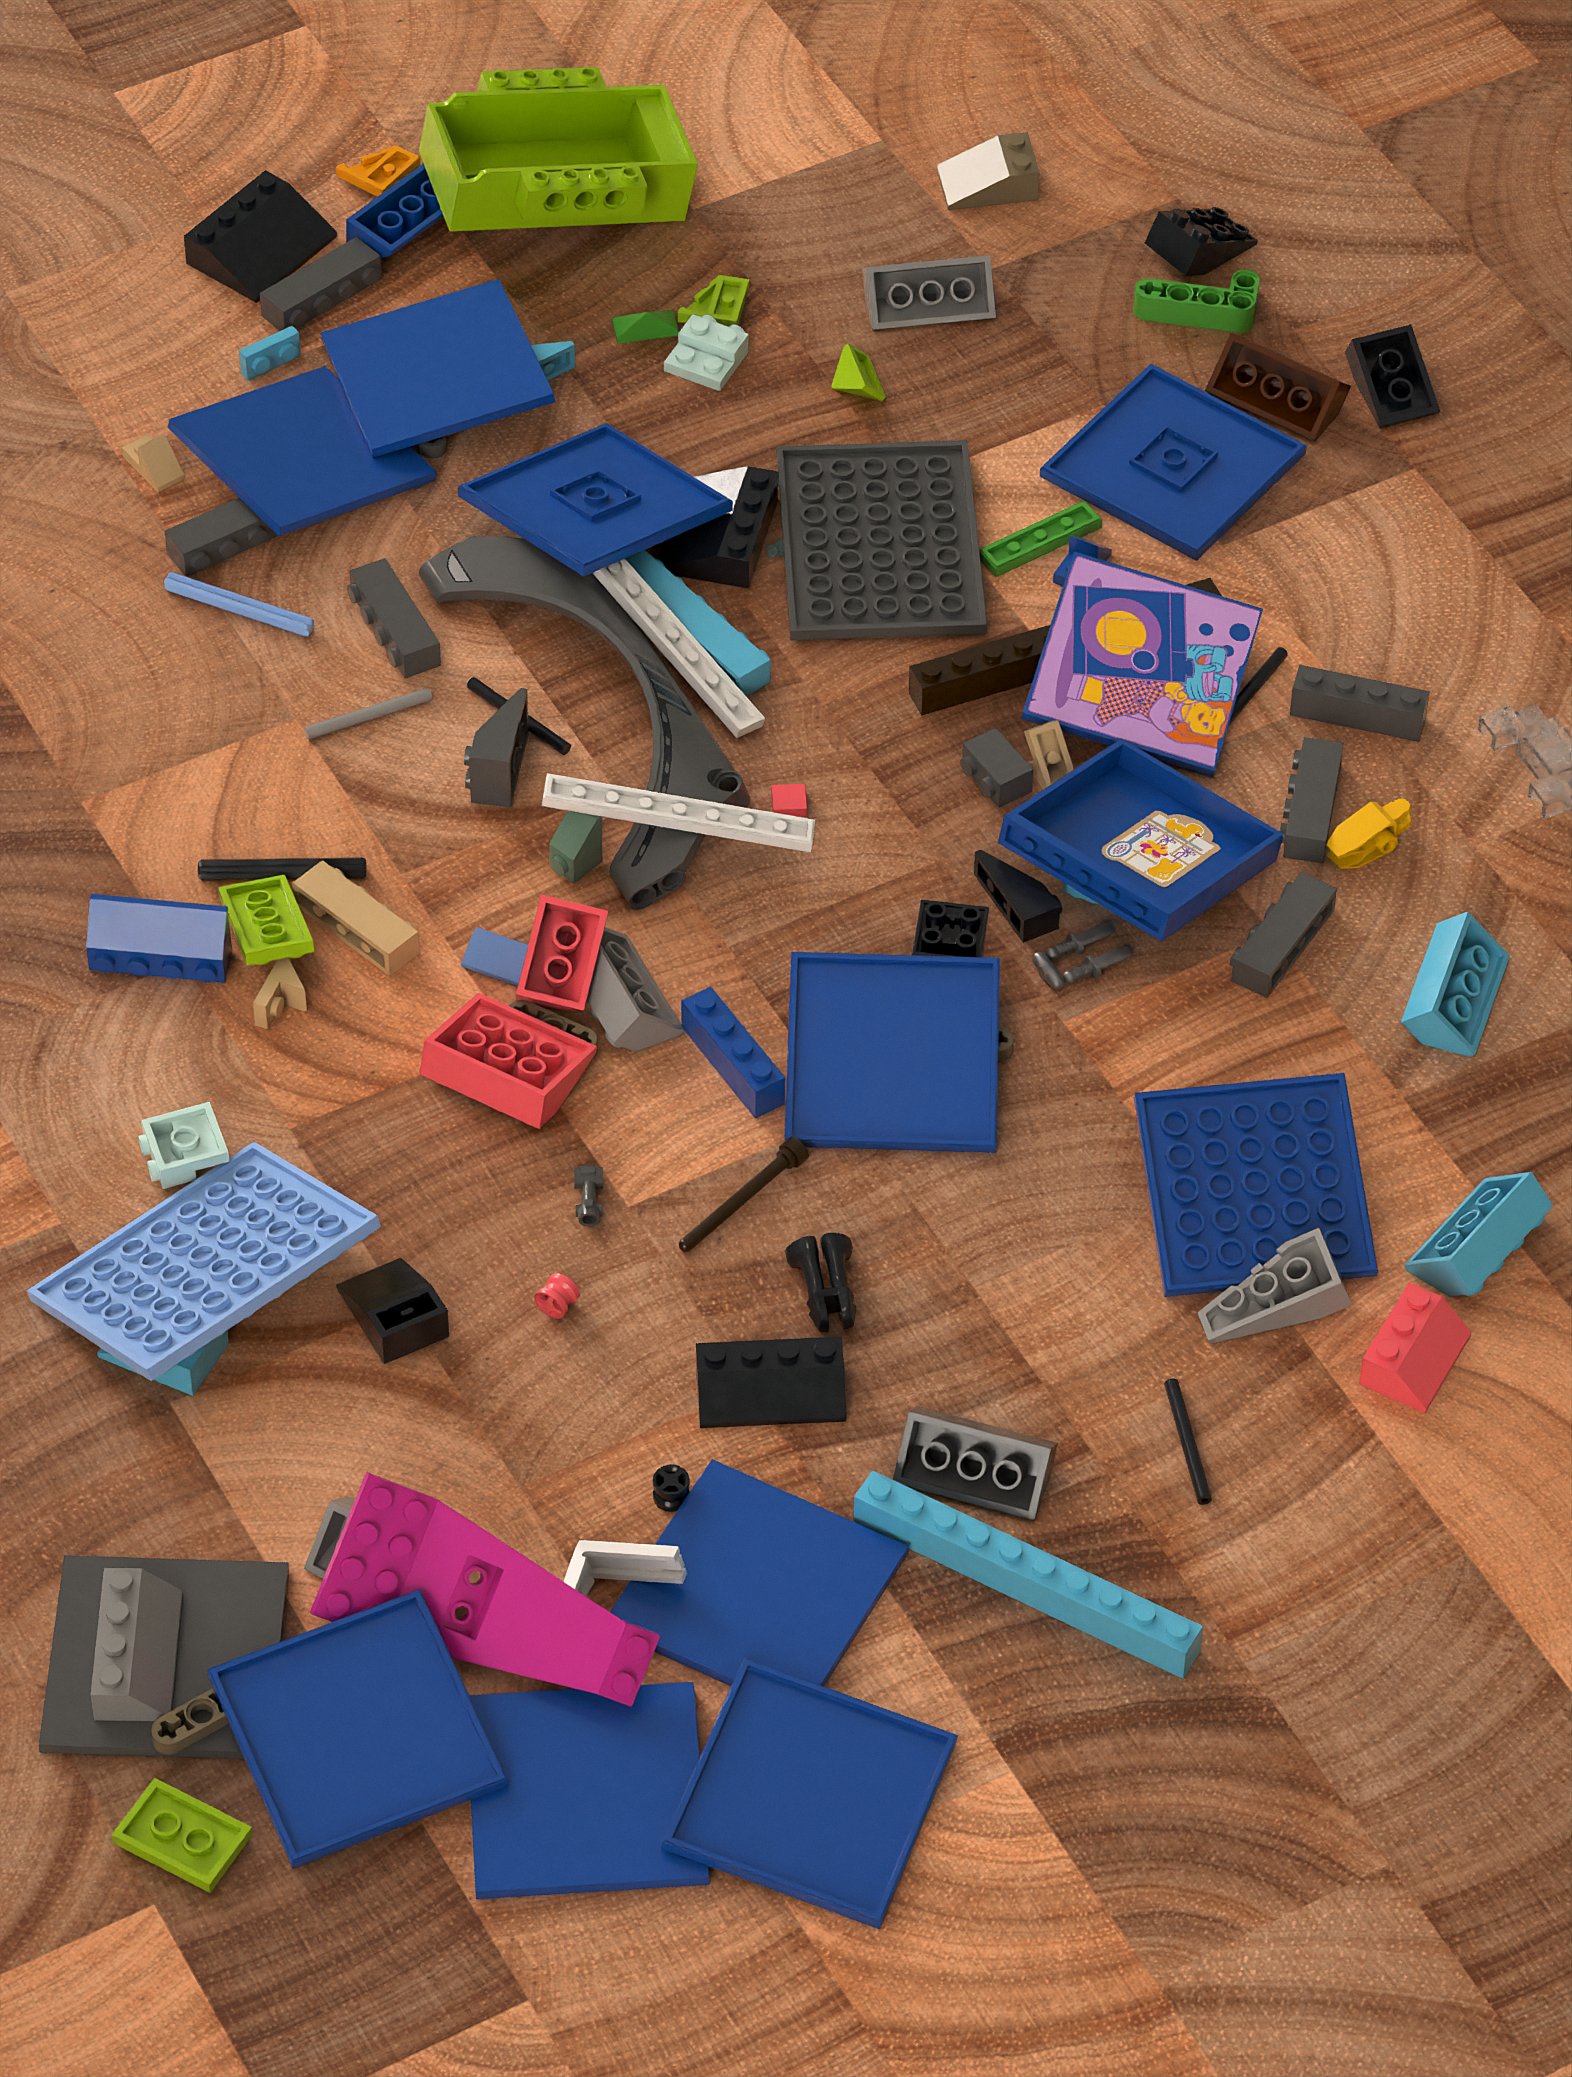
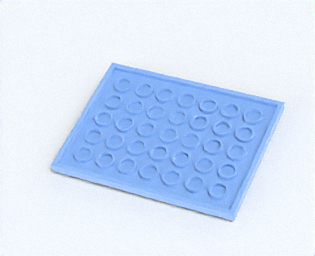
M253 1142L231 1156L229 1162L214 1167L28 1289L27 1292L32 1303L152 1381L165 1374L167 1370L186 1357L192 1356L198 1349L213 1339L223 1335L228 1329L243 1319L250 1317L256 1310L271 1300L280 1297L283 1292L301 1280L308 1278L313 1272L329 1261L338 1258L341 1253L356 1243L366 1239L368 1235L379 1229L381 1225L378 1215L256 1142Z

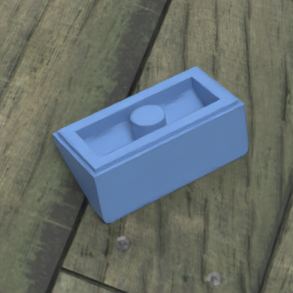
M476 927L462 959L461 967L518 986L528 945Z

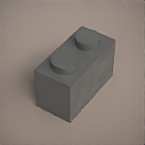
M997 728L963 743L962 759L960 760L963 772L968 777H972L979 785L983 795L987 798L990 797L999 808L1032 792L1034 769Z

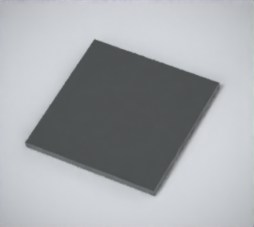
M64 1555L39 1738V1751L41 1753L244 1759L229 1724L185 1749L169 1755L158 1752L152 1744L151 1728L154 1721L94 1720L90 1694L104 1568H142L182 1590L183 1599L172 1710L213 1688L207 1675V1669L282 1641L289 1563ZM222 1707L219 1708L220 1713L223 1712ZM198 1710L191 1716L192 1720L197 1723H206L213 1717L207 1710ZM184 1720L181 1721V1726L185 1725ZM167 1730L162 1732L163 1736L167 1735L170 1739L176 1737L175 1733L170 1734Z

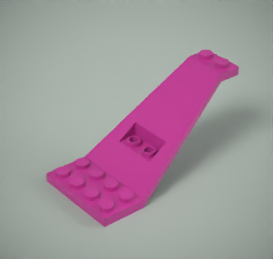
M366 1472L310 1610L312 1615L334 1622L420 1589L452 1658L595 1693L631 1707L660 1638V1635L621 1620L437 1498ZM473 1571H479L480 1579L475 1583H470L469 1575ZM460 1606H465L466 1614L462 1618H456L455 1610Z

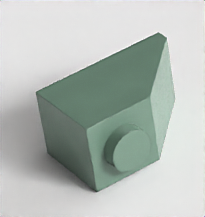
M567 811L549 843L550 866L555 873L575 883L603 861L602 816Z

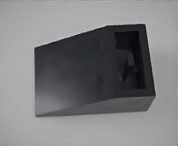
M1212 207L1211 209L1193 208L1192 210L1173 209L1171 211H1159L1144 243L1185 276L1205 275L1257 245L1258 240L1249 234L1247 227L1232 221L1225 210Z
M921 900L912 955L983 957L989 907Z
M402 1258L336 1284L337 1290L384 1364L449 1337L447 1308L433 1286Z

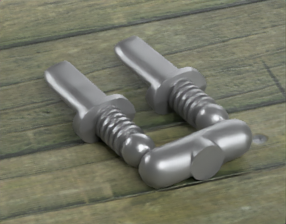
M1107 922L1076 936L1073 932L1067 934V941L1048 948L1046 954L1036 952L1032 957V961L1038 969L1041 979L1046 980L1053 989L1060 990L1065 982L1071 984L1075 980L1079 981L1090 975H1093L1096 979L1101 977L1102 969L1129 958L1133 953V949L1127 944L1096 958H1092L1089 955L1083 959L1084 964L1066 971L1062 977L1050 960H1056L1058 957L1061 958L1073 952L1078 956L1085 952L1083 947L1108 937L1116 930L1112 922Z

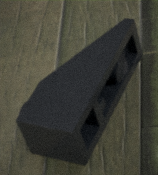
M983 850L975 852V877L1023 943L1059 929L1062 905L1059 898L1055 894L1052 895L1044 883Z

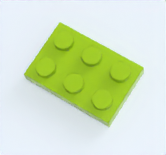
M154 1778L112 1833V1842L211 1893L253 1836L251 1826Z

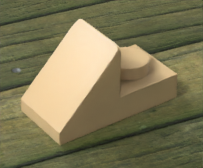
M147 434L122 447V455L125 460L158 493L185 479L175 454L164 435L153 439Z
M1058 720L1024 731L1033 758L1032 761L1027 763L1034 769L1033 776L1043 790L1074 770Z
M288 957L276 961L253 1002L255 1026L268 1029L274 1017L278 1018L281 1015L284 1005L307 1011L304 986Z

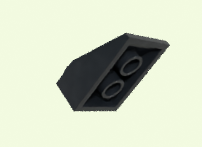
M1411 324L1351 340L1345 354L1354 381L1379 428L1440 412Z

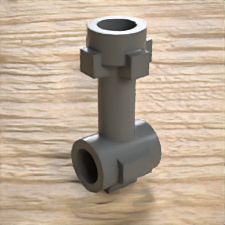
M595 1165L574 1167V1188L582 1189V1204L576 1205V1217H578L579 1223L583 1226H595L600 1222V1217H603L602 1204H596V1188H603V1167H595Z

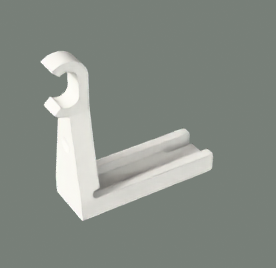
M579 1540L564 1582L586 1596L595 1582L594 1578L683 1584L687 1571L684 1568L685 1565L679 1546Z

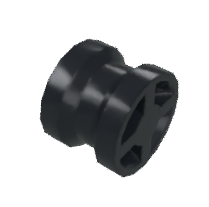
M670 1464L662 1466L654 1473L653 1500L658 1508L669 1512L677 1511L689 1494L690 1478L684 1468Z

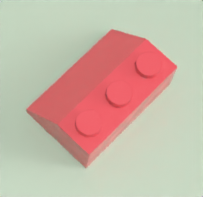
M541 894L516 992V1001H529L547 1009L584 1012L608 911Z
M1409 1282L1363 1357L1359 1385L1426 1413L1471 1337V1331L1441 1295Z

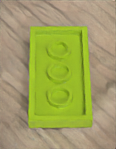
M285 874L218 887L220 902L222 906L228 907L229 923L246 965H264L272 960L287 957L299 958L304 954L315 952L312 936Z

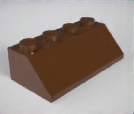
M1230 333L1205 391L1316 441L1339 415L1351 386L1249 339Z

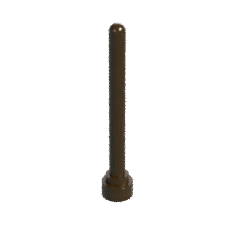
M789 1137L779 1146L776 1159L679 1241L680 1250L683 1252L690 1251L786 1168L791 1169L792 1167L797 1168L809 1158L805 1145L795 1137Z

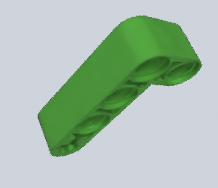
M1239 270L1232 276L1230 289L1157 279H1142L1135 285L1133 313L1137 318L1145 321L1244 333L1252 329L1254 325L1260 279L1257 273L1251 270Z

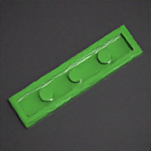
M1082 501L979 549L980 561L995 577H998L1068 544L1071 535L1083 537L1102 528L1103 520L1085 501Z

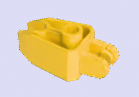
M1398 798L1394 802L1391 801L1383 807L1377 802H1369L1336 827L1326 843V846L1330 849L1327 853L1328 858L1339 869H1352L1362 867L1392 852L1398 845V835L1411 827V803L1403 798Z

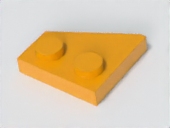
M394 145L383 149L379 153L362 156L361 163L347 168L344 163L339 164L336 167V176L378 197L420 166V157Z

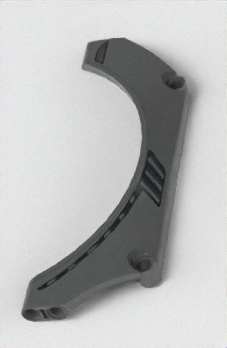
M471 536L422 564L419 576L437 604L450 601L484 599L534 605L559 613L584 625L602 637L622 656L641 684L650 711L653 729V757L647 791L745 808L749 806L750 796L741 775L735 771L642 629L593 573L583 577L524 538ZM634 822L630 832L612 860L609 871L611 878L628 905L635 910L643 909L681 887L686 879L685 872L688 870L706 834Z

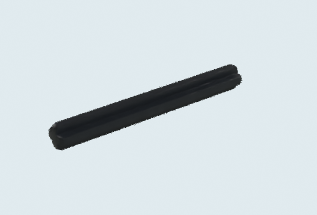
M363 857L201 859L198 862V877L201 880L264 879L285 874L286 879H298L323 860L332 868L339 869L346 878H364L367 874V862Z

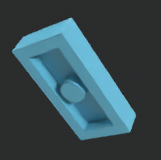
M290 326L239 350L241 374L248 381L301 356L299 332L293 326Z

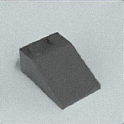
M520 688L475 732L472 746H466L464 765L469 766L466 772L465 788L470 789L471 803L511 807L529 736L528 695L525 688Z

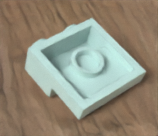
M692 314L678 333V344L664 361V371L721 391L748 354L749 334L745 333L743 328L738 325L727 327L719 324L710 315L699 317Z
M210 1102L141 1120L143 1135L138 1136L140 1149L143 1156H151L152 1160L147 1161L149 1174L152 1182L160 1181L162 1189L195 1181L197 1179L196 1170L230 1161L228 1149Z

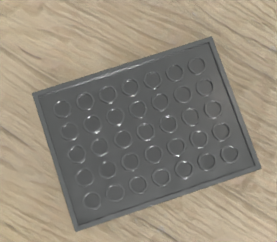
M967 440L776 446L790 640L987 634V619Z

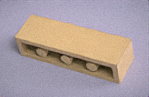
M322 860L293 882L294 897L299 909L388 976H392L419 955V933L415 926L395 915L386 904L376 901L362 886H356L348 880L339 869L332 868Z

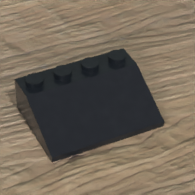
M265 170L184 235L186 264L257 303L260 301V292L294 273L337 237V231L288 182Z
M746 466L695 476L696 479L732 500L733 510L663 541L657 559L674 576L749 589L779 499V471Z

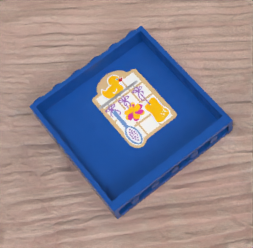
M1121 738L1006 814L1003 819L998 843L1162 942L1277 860L1284 834Z

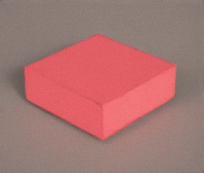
M805 784L771 785L773 813L807 817Z

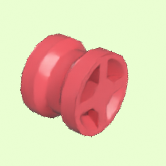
M554 1273L546 1281L547 1287L540 1288L535 1294L534 1300L539 1309L546 1315L554 1319H561L567 1313L568 1305L574 1304L578 1300L580 1291L576 1284L567 1276Z

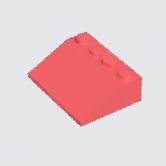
M478 992L424 1040L420 1075L462 1093L468 1098L486 1104L499 1112L523 1121L527 1125L540 1129L558 1112L596 1054L598 1046Z

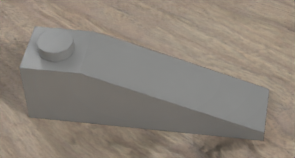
M1320 1228L1285 1242L1276 1249L1277 1255L1263 1266L1260 1263L1250 1270L1252 1274L1238 1286H1230L1198 1312L1210 1344L1318 1320L1353 1305Z

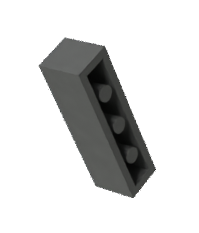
M355 237L260 292L261 316L279 331L290 326L297 329L382 279L381 256L361 239Z
M240 498L165 530L167 554L186 577L278 536Z
M386 558L349 570L350 585H347L349 598L353 604L357 603L359 605L365 624H371L377 643L380 646H385L391 665L394 668L398 667L404 678L441 666L440 643Z
M1299 665L1292 688L1290 715L1420 742L1427 715L1430 691Z
M1304 737L1302 749L1295 750L1292 769L1298 771L1297 775L1290 774L1288 794H1293V798H1286L1283 818L1288 819V824L1281 823L1280 832L1284 834L1281 842L1285 844L1284 858L1324 863L1344 743Z
M1303 872L1297 876L1293 883L1288 882L1282 891L1280 900L1268 907L1262 923L1259 926H1253L1245 945L1242 948L1237 947L1230 959V965L1233 966L1231 981L1268 998L1334 912L1337 888Z

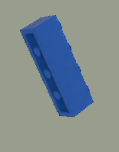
M710 986L681 1000V1025L685 1032L756 1119L785 1105L784 1075L714 989Z

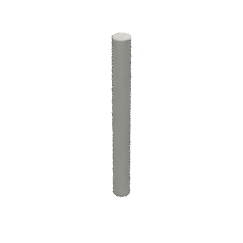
M425 688L304 727L305 735L310 740L431 701V691L429 688Z

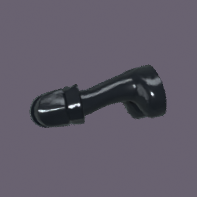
M826 1233L820 1239L821 1253L826 1260L831 1288L827 1289L824 1288L816 1238L814 1236H806L792 1242L785 1250L786 1259L792 1268L802 1269L808 1292L806 1305L810 1309L809 1316L820 1333L829 1332L828 1313L838 1312L843 1330L852 1328L855 1322L857 1307L853 1304L854 1295L849 1289L845 1270V1261L849 1260L853 1252L850 1237L840 1233Z

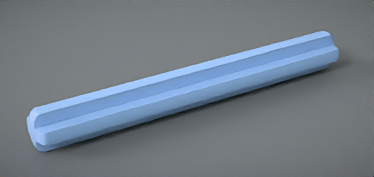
M170 572L164 581L165 589L169 592L308 637L314 629V620L310 617L174 572Z

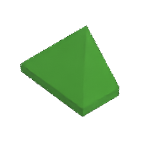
M673 310L644 312L612 318L617 343L678 336L679 333Z

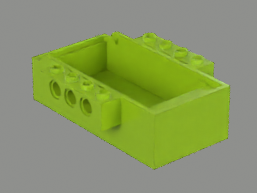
M598 67L481 71L477 92H456L444 102L427 104L419 147L420 156L449 232L685 221L698 162L665 85L606 87Z

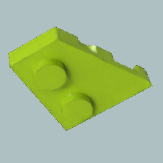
M718 275L710 282L707 288L702 289L694 296V302L689 307L685 308L682 306L678 310V322L686 323L693 314L699 317L710 315L717 323L727 327L738 325L749 291V279Z

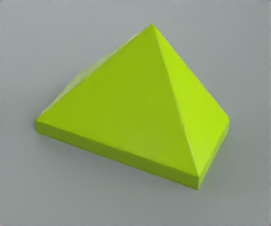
M847 343L843 347L831 389L883 401L886 395L869 355Z

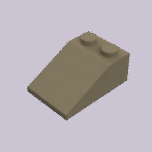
M1028 132L995 136L937 165V173L948 210L1038 200L1040 172Z

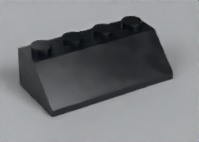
M842 1336L696 1343V1379L700 1428L846 1421Z

